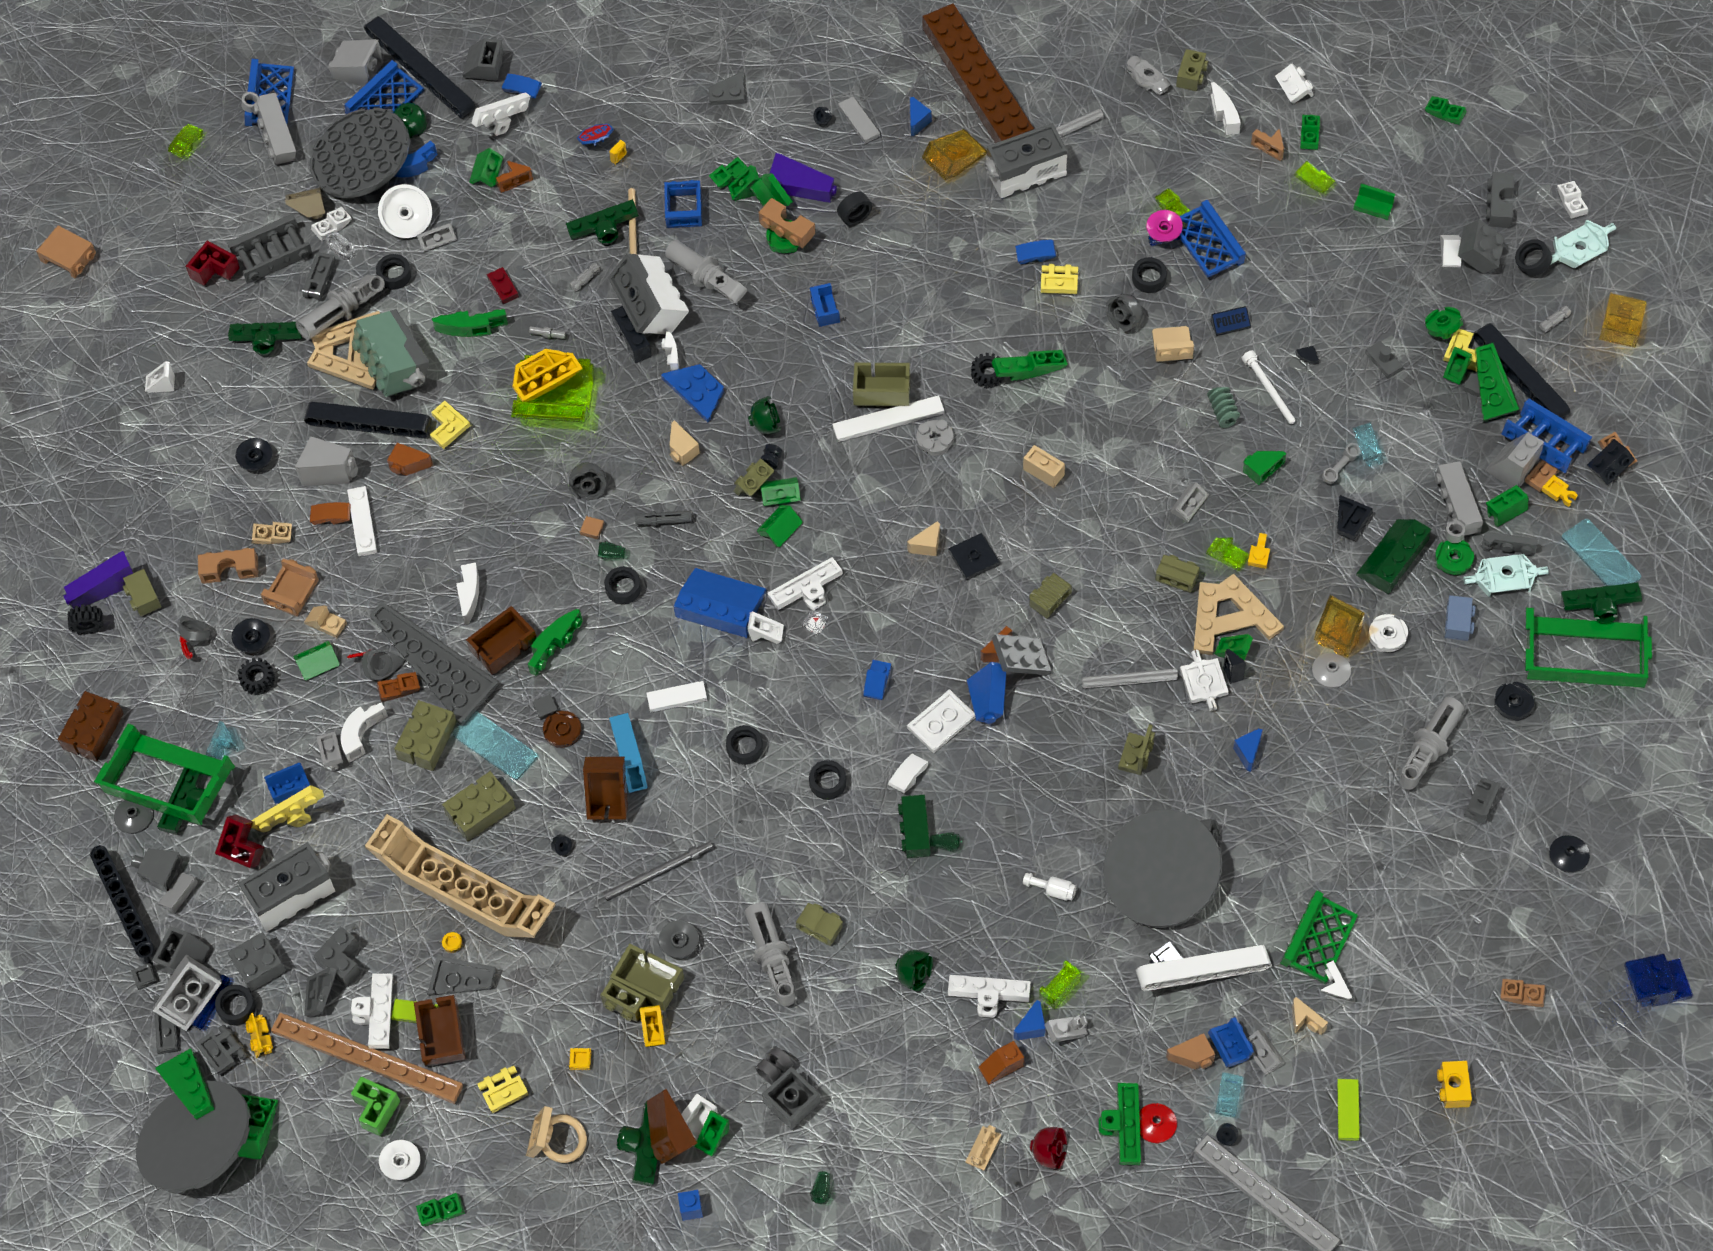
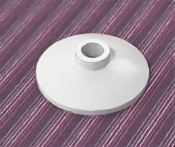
M396 1140L387 1144L379 1156L381 1171L386 1177L393 1180H404L411 1177L420 1165V1153L417 1147L406 1140ZM399 1160H404L403 1165H397Z

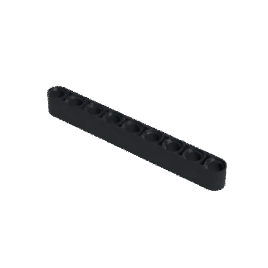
M377 16L364 25V30L369 37L378 40L380 47L459 118L462 119L476 108L474 102L467 94L381 17Z

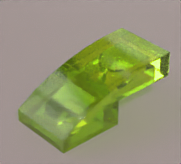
M187 124L173 139L168 147V152L183 158L193 150V143L203 136V130Z
M1308 161L1294 174L1304 184L1322 194L1335 183V180L1325 171L1321 170L1319 172Z
M1169 188L1155 196V200L1162 210L1173 211L1179 216L1191 211L1180 202V197Z

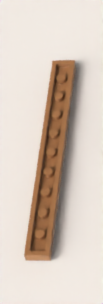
M283 1013L278 1015L271 1029L272 1033L453 1104H455L463 1088V1084L381 1051L369 1049L368 1046Z

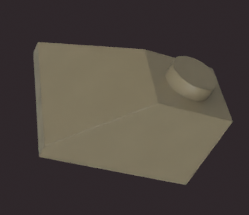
M320 188L285 195L286 205L306 217L317 219L323 217L322 214H325Z

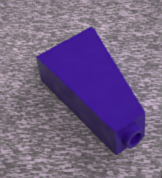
M780 153L775 154L770 173H773L789 196L831 202L832 196H835L837 191L833 177Z
M124 551L119 552L64 587L66 594L63 596L67 605H72L75 609V606H87L123 591L122 586L126 585L123 578L133 574Z

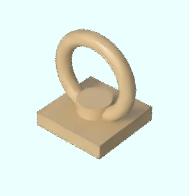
M544 1106L534 1117L526 1156L534 1158L542 1150L548 1158L559 1163H568L576 1160L583 1154L587 1144V1135L583 1125L576 1118L569 1115L558 1114L551 1117L553 1108ZM556 1123H567L578 1134V1146L570 1154H558L548 1145L552 1136L553 1125Z

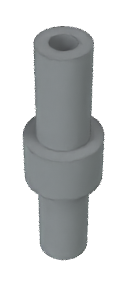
M530 326L529 329L530 334L542 335L543 338H566V332L556 331L549 327L538 328Z

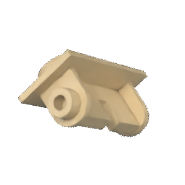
M988 1125L987 1128L982 1126L965 1163L984 1171L1002 1134L995 1132L996 1128Z

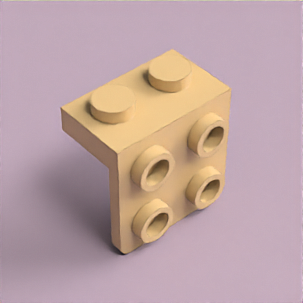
M1187 326L1153 329L1152 336L1156 362L1193 359L1194 344L1190 340L1189 328Z

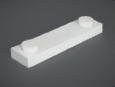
M366 486L348 489L358 556L377 553Z

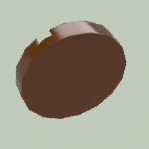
M557 711L555 714L549 715L543 723L545 740L556 748L572 746L581 736V723L578 717L569 711Z

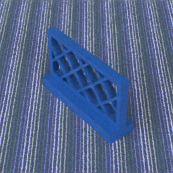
M252 59L248 92H254L261 96L274 90L278 94V100L282 98L286 102L281 106V110L286 124H288L294 67L259 63V59ZM262 69L270 70L272 73L265 77L262 74ZM282 71L290 72L284 79L279 75ZM276 76L280 81L273 84L270 79ZM266 82L270 88L264 91L260 86ZM282 84L288 88L284 92L278 89ZM252 100L246 101L247 104H255ZM245 111V126H252V123H257L258 117H256V114Z
M391 60L344 104L345 114L363 108L368 110L374 108H393L394 111V108L401 105L394 104V98L404 97L405 101L403 103H411L424 91V88L399 69L396 62ZM396 75H400L404 82L393 83V78ZM406 86H414L417 90L414 93H406ZM384 87H392V93L381 94V90ZM393 87H404V93H394ZM372 98H380V105H369V101ZM382 98H392V104H382Z
M1208 200L1201 202L1200 207L1180 216L1182 222L1188 223L1187 229H1182L1178 237L1207 278L1235 264L1239 266L1244 263L1246 253ZM1199 213L1203 220L1202 222L1192 220V217ZM1190 224L1201 226L1199 232L1190 231ZM1202 228L1211 229L1212 235L1201 233ZM1187 235L1196 236V243L1189 242L1186 239ZM1199 239L1210 240L1209 246L1198 244ZM1212 240L1220 242L1222 245L1221 249L1211 247ZM1196 249L1207 250L1206 256L1198 255ZM1209 251L1220 253L1218 260L1209 258ZM1221 255H1228L1232 260L1228 262L1220 260ZM1206 262L1217 264L1216 268L1209 271L1205 266Z

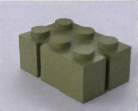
M854 362V405L909 406L910 363H875V377H872L871 363Z
M418 700L411 714L412 719L409 718L394 750L398 760L413 765L416 761L418 767L433 771L457 721L454 712Z
M491 771L476 780L477 785L470 784L442 804L446 816L457 827L467 842L516 809L513 798Z
M629 943L610 975V979L612 978L645 996L648 1004L652 1006L660 1005L661 1010L665 1012L674 997L673 992H677L684 980L682 968L651 953H648L646 956V951Z

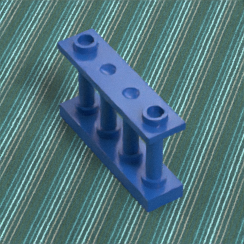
M1529 398L1524 403L1520 413L1522 417L1516 423L1508 419L1501 433L1512 441L1528 432L1522 427L1530 421L1538 426L1531 433L1537 438L1544 430L1552 434L1553 437L1548 443L1544 442L1540 458L1564 473L1567 472L1572 458L1570 456L1576 450L1584 453L1592 439V436ZM1560 440L1570 445L1563 453L1554 448Z

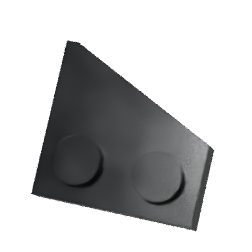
M1340 495L1337 533L1355 540L1372 515L1373 508Z

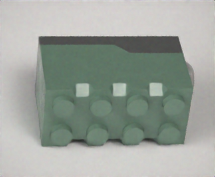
M397 309L356 321L352 347L360 353L361 362L368 367L369 375L374 380H377V388L382 391L385 397L425 385L429 360Z

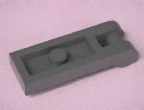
M321 252L316 253L303 288V297L309 298L311 296L318 300L322 299L324 288L335 261L334 255Z
M1487 532L1484 534L1481 548L1484 551L1497 549L1504 552L1512 551L1524 555H1535L1538 539Z

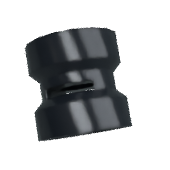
M766 444L763 450L764 455L761 456V459L771 468L776 469L779 463L778 458L782 455V449L774 444Z

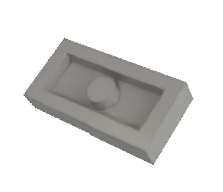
M336 732L317 736L324 768L330 767L332 771L339 769L338 764L343 763Z
M1076 1016L1049 1020L1044 1024L1052 1042L1082 1038L1088 1034L1085 1026L1088 1024L1085 1016L1081 1018Z

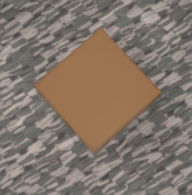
M586 516L580 530V535L599 539L604 521Z

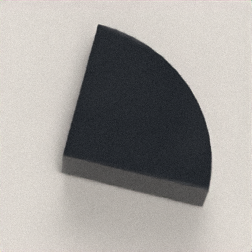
M1314 346L1296 349L1295 354L1300 360L1309 362V364H1319Z

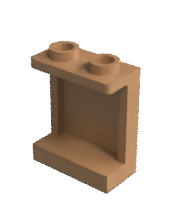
M60 226L54 229L36 251L41 262L47 264L50 261L69 271L73 278L82 273L84 267L96 254L91 242Z
M283 558L281 560L282 568L270 589L262 591L261 597L264 604L298 616L319 579L315 569L312 567H304L292 559L286 560Z

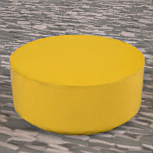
M449 932L443 937L442 945L446 952L456 953L462 948L463 941L458 933Z

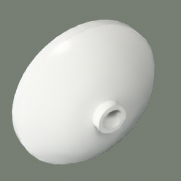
M402 184L394 186L384 193L379 202L378 216L384 229L391 235L399 238H412L424 232L430 224L432 206L429 198L421 189L412 185ZM403 210H407L408 215L403 216L401 212Z

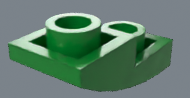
M1434 96L1431 97L1425 107L1427 113L1460 125L1467 112L1466 107L1449 104L1448 99Z
M1302 115L1301 149L1318 150L1320 116Z
M458 1193L440 1200L434 1198L416 1206L422 1226L439 1223L465 1214L460 1194Z

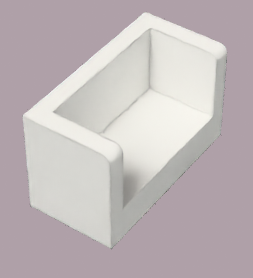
M698 1094L695 1095L681 1114L696 1141L709 1112L713 1110L718 1113L717 1107Z

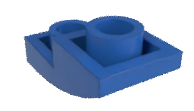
M507 74L501 89L509 93L522 94L526 92L530 95V98H536L542 83L525 76Z
M1040 240L1015 246L1020 265L1034 260L1042 262L1057 257L1053 240Z

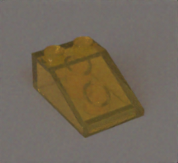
M963 129L929 141L922 158L944 180L959 175L985 156L987 150Z
M1610 293L1599 340L1636 348L1647 301Z
M1330 595L1317 626L1314 640L1319 645L1327 646L1334 650L1336 654L1344 655L1348 658L1359 642L1365 613Z

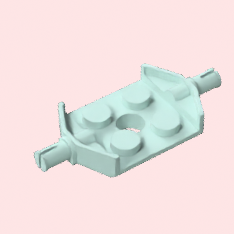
M1586 220L1585 225L1557 239V237H1554L1553 246L1555 254L1552 255L1551 264L1559 261L1572 268H1576L1606 252L1609 247L1607 234L1616 230V226L1614 223H1611L1606 227H1602ZM1581 245L1585 249H1577L1575 246Z
M1524 554L1482 559L1478 572L1474 576H1464L1463 581L1465 585L1478 584L1483 592L1490 597L1491 593L1520 589H1528V592H1530L1535 577L1537 575H1548L1549 571L1547 566L1536 568V565H1533ZM1508 569L1512 574L1504 575L1502 570Z

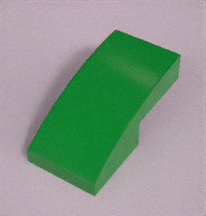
M737 157L726 167L721 165L708 176L720 189L730 185L748 167Z

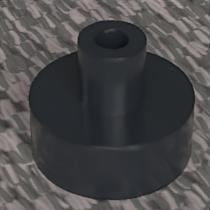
M817 107L813 115L814 121L818 125H826L832 118V114L827 107Z
M562 834L555 836L551 842L552 851L558 855H566L572 848L571 839Z
M1224 1123L1219 1126L1216 1137L1221 1144L1232 1145L1237 1140L1238 1129L1230 1123Z

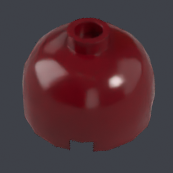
M1046 1127L1039 1130L1034 1139L1031 1140L1030 1151L1033 1153V1157L1038 1164L1050 1169L1062 1167L1066 1157V1152H1062L1063 1145H1067L1064 1129Z

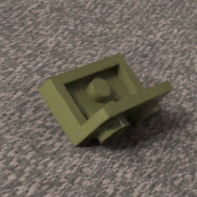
M760 458L756 464L753 462L746 471L748 473L744 477L741 475L735 481L736 487L733 492L739 496L744 491L751 497L772 475L774 469Z

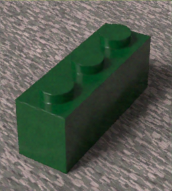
M925 794L901 796L902 804H898L899 816L903 815V822H899L900 834L904 833L905 840H901L902 852L906 851L907 858L930 857Z

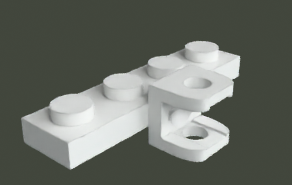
M525 92L476 108L471 123L475 127L485 125L489 128L495 125L494 134L496 136L507 132L511 122L508 116L526 111L530 95Z
M831 557L768 592V598L779 610L803 597L806 605L810 609L815 610L826 603L822 585L842 575V569L834 558ZM815 599H819V602L813 603L812 601H814Z
M372 974L371 998L357 997L352 999L351 1014L353 1015V1023L369 1025V1049L389 1048L393 974Z
M950 975L948 996L978 998V1015L980 1017L994 1018L998 1011V1000L1029 1002L1031 981ZM984 1008H990L991 1011L986 1012Z

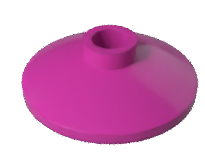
M1160 210L1148 218L1146 229L1154 240L1169 242L1181 234L1183 223L1180 216L1175 212Z

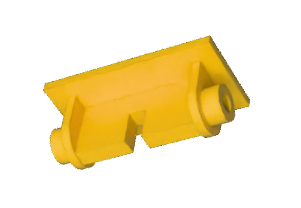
M251 1013L248 1021H246V1031L251 1036V1050L255 1052V1056L258 1058L261 1052H264V1054L272 1053L273 1045L270 1035L262 1036L263 1033L269 1032L266 1018L263 1015H257L254 1018V1014Z

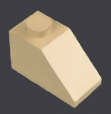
M674 420L671 424L670 456L675 462H679L684 466L700 454L699 444Z

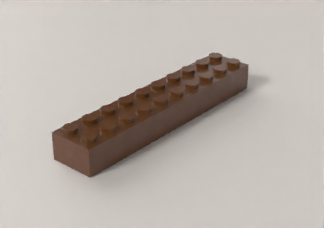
M954 3L923 15V31L993 141L997 143L1034 130Z

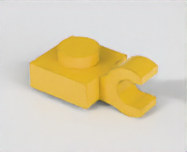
M1259 533L1257 546L1251 545L1248 566L1267 568L1270 552L1269 548H1265L1267 534Z

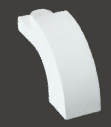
M382 703L372 705L365 712L360 706L346 719L341 731V745L348 763L366 754L361 743L365 731L388 717Z

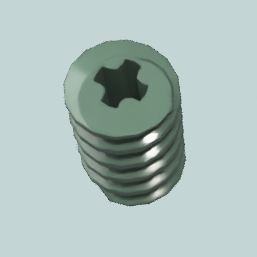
M1229 387L1213 388L1207 393L1221 428L1233 426L1240 417V413L1237 411L1238 407L1235 405V400L1230 393Z

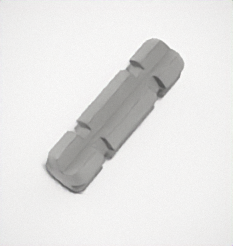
M592 263L589 269H585L576 277L577 280L574 279L570 283V287L574 291H578L581 285L584 286L594 277L593 274L596 275L600 271V267L596 263Z
M1567 306L1562 307L1560 311L1555 312L1547 320L1541 322L1539 328L1543 332L1549 331L1563 321V318L1570 316L1571 310Z

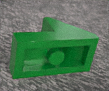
M750 165L728 186L732 200L737 201L755 196L750 189L759 179L755 166Z
M1454 347L1443 377L1460 385L1468 366L1473 361L1472 354Z
M1249 634L1223 637L1220 639L1214 654L1225 658L1226 649H1230L1245 660L1253 638Z
M711 1110L694 1147L711 1157L715 1155L722 1137L729 1133V1120Z

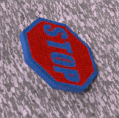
M609 124L594 125L583 130L577 137V140L581 144L592 143L596 146V142H604V139L609 137L614 129Z

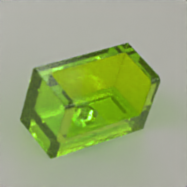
M1065 960L1063 962V969L1046 988L1042 986L1039 989V998L1055 1010L1081 981V971Z

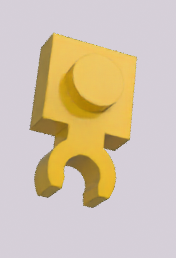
M1555 475L1546 482L1541 490L1556 502L1561 498L1564 505L1568 507L1572 503L1568 498L1576 500L1578 496L1576 492L1568 491L1569 485Z

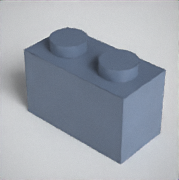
M1449 595L1446 611L1445 638L1468 641L1469 634H1473L1474 622H1471V617L1475 615V606L1472 605L1473 598Z

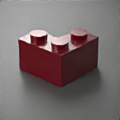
M209 241L204 243L185 266L190 279L203 286L214 273L230 280L240 268L236 255Z
M235 814L226 817L215 854L251 868L259 865L265 846L247 840L253 821Z

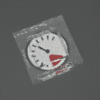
M811 609L802 623V627L819 635L828 622V617Z

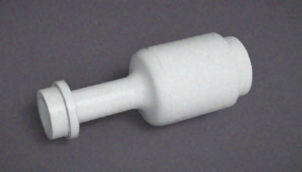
M1026 873L1023 879V884L1027 887L1031 884L1044 888L1048 896L1064 901H1072L1076 893V885L1072 884L1071 881L1057 877H1050L1046 881L1033 877L1032 873Z

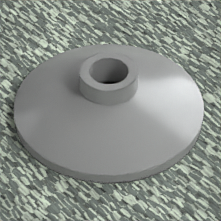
M1325 653L1314 661L1312 674L1320 685L1327 688H1338L1349 680L1351 667L1343 656L1337 653Z

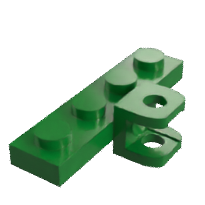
M1118 1083L1117 1110H1104L1098 1119L1100 1135L1118 1136L1120 1165H1140L1138 1083Z

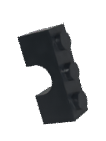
M623 306L611 310L613 324L619 335H623L627 349L635 364L652 357L648 340L644 333L636 332Z

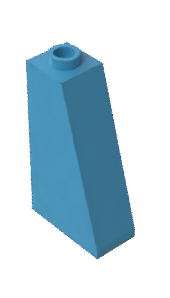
M625 713L610 717L619 756H625V775L628 792L632 793L647 789L645 773L629 714Z

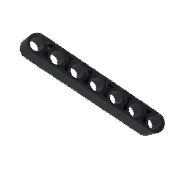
M1488 323L1474 332V340L1480 347L1494 343L1505 374L1527 398L1560 418H1564L1570 413L1567 403L1494 325Z
M309 402L304 422L317 427L427 438L432 418L418 413Z
M95 846L90 852V857L129 940L142 964L150 963L153 965L152 959L156 954V950L112 857L104 846ZM105 855L104 858L97 860L100 856ZM112 871L110 875H105L107 872ZM120 887L117 891H113L114 888ZM123 903H127L125 907H120ZM135 919L134 922L128 923L129 920ZM143 935L142 938L135 940L137 936ZM151 951L147 956H143L145 952Z

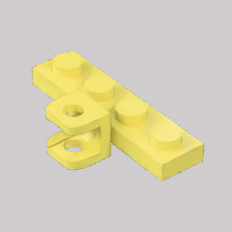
M311 785L251 820L253 821L251 828L261 832H268L272 827L286 820L288 825L302 827L311 821V816L305 813L304 808L316 804L318 800L323 798V790Z

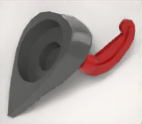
M182 615L179 623V641L181 642L183 654L187 659H191L192 652H189L187 648V640L192 646L198 645L201 641L210 638L211 628L202 621Z
M376 649L347 656L349 659L363 656L362 668L366 678L370 680H381L388 677L405 661V659L394 653Z

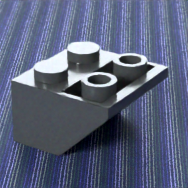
M484 38L469 47L463 77L498 80L504 54L502 41Z
M170 926L152 962L157 970L172 975L185 955L203 964L211 948L190 933Z

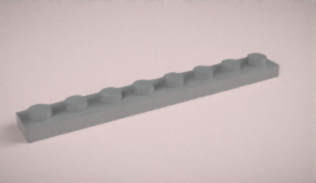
M1208 1135L1195 1148L1194 1153L1317 1251H1333L1340 1242V1239Z

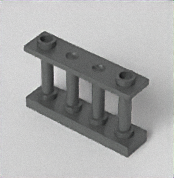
M293 213L227 242L230 253L240 256L246 267V270L242 272L247 284L313 255L309 242L302 244L295 232L299 228ZM289 234L296 248L286 252L279 237ZM270 241L273 242L279 253L278 256L269 259L262 246ZM256 248L263 261L255 266L252 265L246 252Z

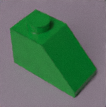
M1256 451L1253 455H1248L1244 459L1243 473L1257 485H1260L1285 463L1286 453L1284 451Z

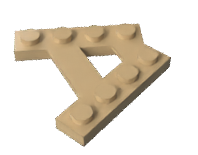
M379 310L324 329L312 337L315 350L307 362L308 367L373 390L377 380H374L369 375L368 367L360 360V353L352 347V340L354 338L356 321L380 314ZM349 341L348 360L333 355L334 346Z
M1232 574L1220 584L1200 582L1194 639L1195 653L1196 650H1199L1200 654L1213 655L1215 635L1255 625L1270 640L1284 629L1280 621L1235 574ZM1230 599L1240 610L1236 613L1216 617L1217 602Z

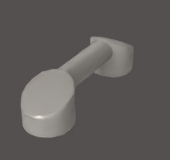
M1356 443L1348 444L1343 451V457L1333 468L1325 469L1322 479L1326 483H1335L1340 470L1349 461H1354L1361 453L1359 445Z

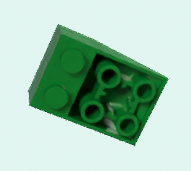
M242 1095L250 1110L248 1125L250 1130L246 1143L242 1144L237 1154L239 1157L261 1160L268 1143L278 1100Z

